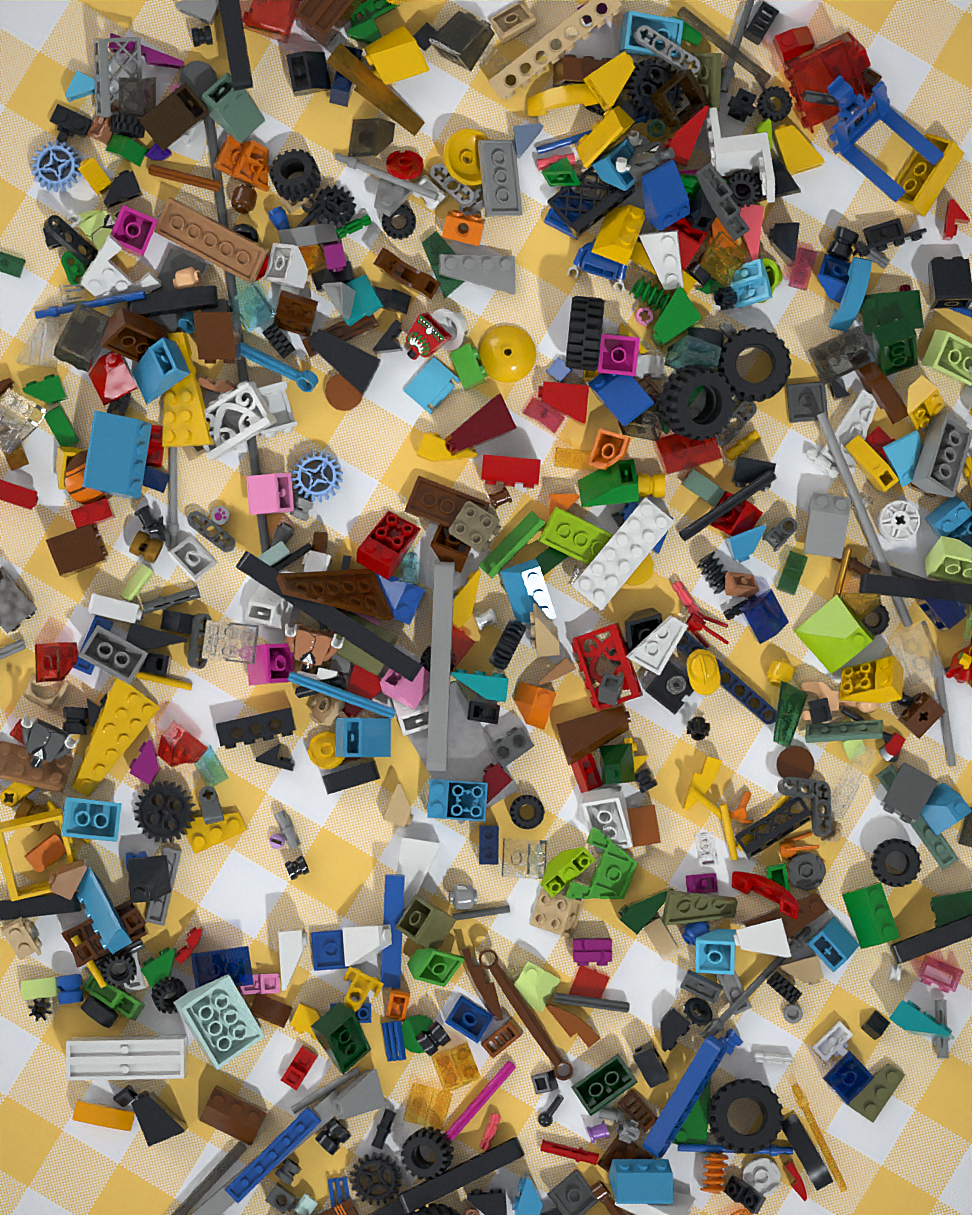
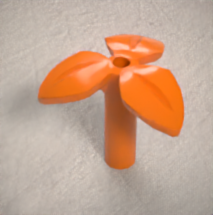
M745 791L738 808L734 812L729 811L731 819H737L738 822L745 824L753 823V820L746 819V807L752 795L751 792Z

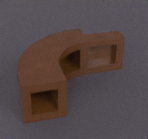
M385 248L381 249L373 263L382 273L428 299L433 298L441 284L431 275L408 265Z

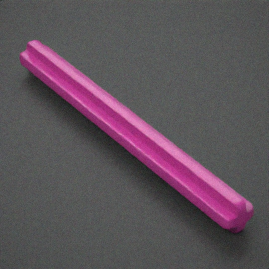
M507 1061L445 1132L447 1140L451 1139L453 1141L516 1069V1066L511 1061Z

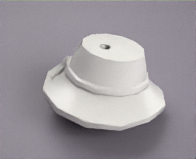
M445 308L435 310L432 317L452 336L441 348L448 351L459 349L465 341V332L467 330L466 318L458 312H452Z

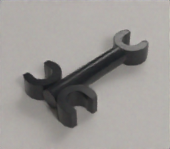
M312 198L308 199L312 203L311 208H306L302 205L303 211L309 214L296 228L308 226L314 219H316L318 224H323L319 220L322 214L316 213L318 208L314 207L315 201Z

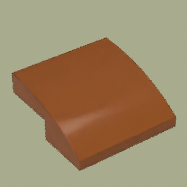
M655 805L627 809L633 847L661 843Z

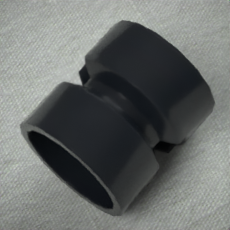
M837 226L833 234L834 241L830 242L826 252L833 257L849 261L853 252L851 247L856 245L859 234L848 228Z
M705 250L698 257V262L694 261L687 268L689 274L702 286H705L712 279V274L716 275L723 268L721 262L708 250Z
M64 707L63 717L66 721L62 724V730L70 734L87 735L88 724L85 723V720L88 719V708Z
M437 1020L428 1026V1031L423 1030L415 1036L429 1057L439 1050V1046L443 1047L451 1041V1038Z
M335 1118L326 1126L327 1130H322L315 1138L332 1156L340 1149V1143L344 1144L352 1136Z

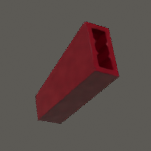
M501 393L487 402L444 439L446 449L452 456L509 434L517 428Z

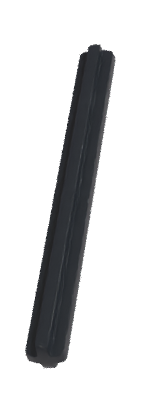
M768 470L680 531L681 539L683 541L689 540L776 480V474L772 470Z

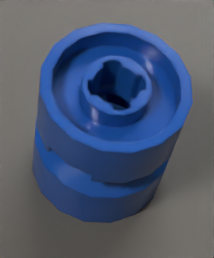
M81 974L56 977L57 988L60 989L58 993L59 1004L84 1001L83 990L79 988L82 985Z

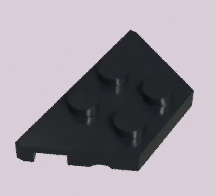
M779 158L772 159L775 177V198L800 193V187L796 184L783 162ZM758 172V173H755L754 178H756V177L758 176V177H759V181H758V182H761V184H762V180H760L759 172ZM738 184L736 186L737 191L742 194L750 192V187L746 184ZM760 187L761 192L756 202L767 200L766 195H762V187Z

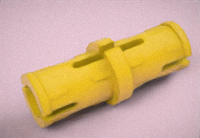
M753 429L742 439L739 438L734 446L724 452L727 459L733 462L739 455L748 452L752 445L761 440L759 433Z

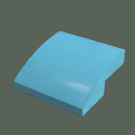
M762 259L727 269L729 287L731 286L733 291L737 292L738 301L735 304L737 308L740 309L773 298Z

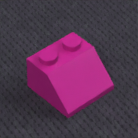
M122 205L110 234L122 244L123 251L141 258L147 249L158 220Z

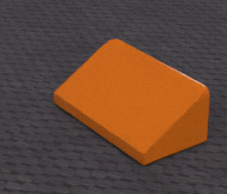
M54 832L24 855V857L38 873H41L66 853L64 842Z

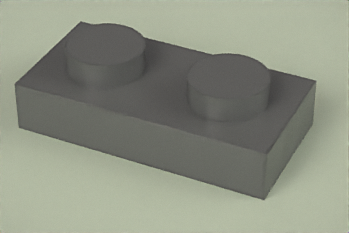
M688 970L681 982L680 988L715 1004L722 992L723 985Z

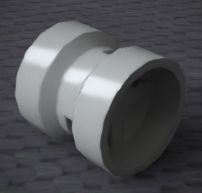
M296 497L294 511L290 512V515L307 522L309 510L313 508L314 503Z

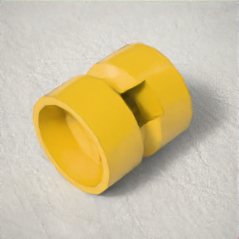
M647 473L637 474L639 498L648 497L650 494L654 498L665 497V473H654L652 477Z

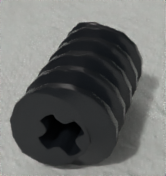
M715 551L699 560L698 562L700 563L696 567L697 569L704 568L701 575L708 574L705 581H712L709 586L710 588L716 587V590L713 592L714 595L725 590V576L728 571H721L724 564L717 565V562L720 560L719 557L712 558L716 553Z

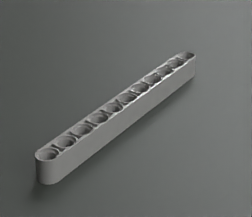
M435 561L427 771H447L455 562Z
M336 1089L311 1109L321 1119V1122L276 1166L335 1116L333 1113V1100L340 1094ZM247 1166L190 1215H221L236 1201L225 1191V1188Z

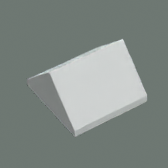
M192 535L167 553L195 583L217 564L213 557Z

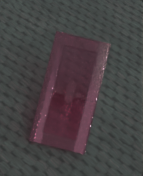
M534 397L523 412L524 415L554 434L565 419L553 407Z

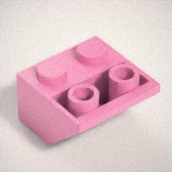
M291 473L246 476L249 515L294 511Z
M422 667L413 682L389 668L380 681L382 692L415 710L430 689V673Z

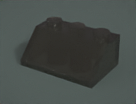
M855 326L804 350L813 370L823 385L876 361L860 326Z

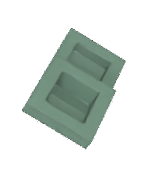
M694 469L689 471L681 483L713 507L717 505L726 492Z

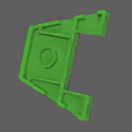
M592 826L586 843L603 849L590 885L585 886L571 881L565 897L569 899H624L638 863L614 844L598 828Z

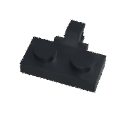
M57 104L49 120L58 126L57 130L60 132L56 140L60 143L66 142L68 137H73L74 134L85 138L93 122L91 119Z

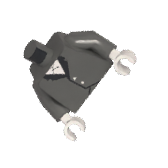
M631 131V136H628V140L632 146L637 147L628 165L626 158H617L616 169L618 172L629 171L628 173L632 175L635 182H639L642 176L668 162L669 159L674 158L675 152L672 147L665 148L661 141L650 142L646 139L641 140L639 139V132Z
M26 714L23 716L21 721L23 741L27 746L26 751L33 755L30 764L36 768H40L44 760L51 763L53 759L59 760L66 756L79 742V739L77 741L71 739L72 734L39 718L35 720L33 716L30 720L26 718Z

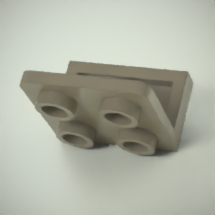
M467 501L449 528V533L481 554L482 551L486 552L491 545L490 538L492 535L496 536L502 526L499 525L500 519L471 501Z

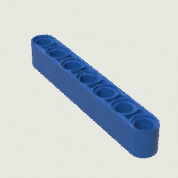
M709 1035L701 1045L643 1143V1148L658 1159L662 1158L667 1152L728 1049L726 1044L713 1035Z

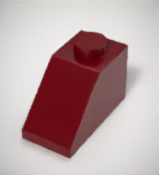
M491 763L483 770L485 772L483 782L488 783L486 804L512 781L511 777L498 763L495 765Z

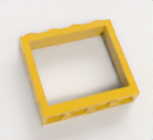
M62 808L0 822V860L11 901L46 894L51 891L48 880L21 887L17 886L3 832L58 820L62 832ZM62 836L69 864L78 861L76 849L72 850L71 843H74L73 837Z

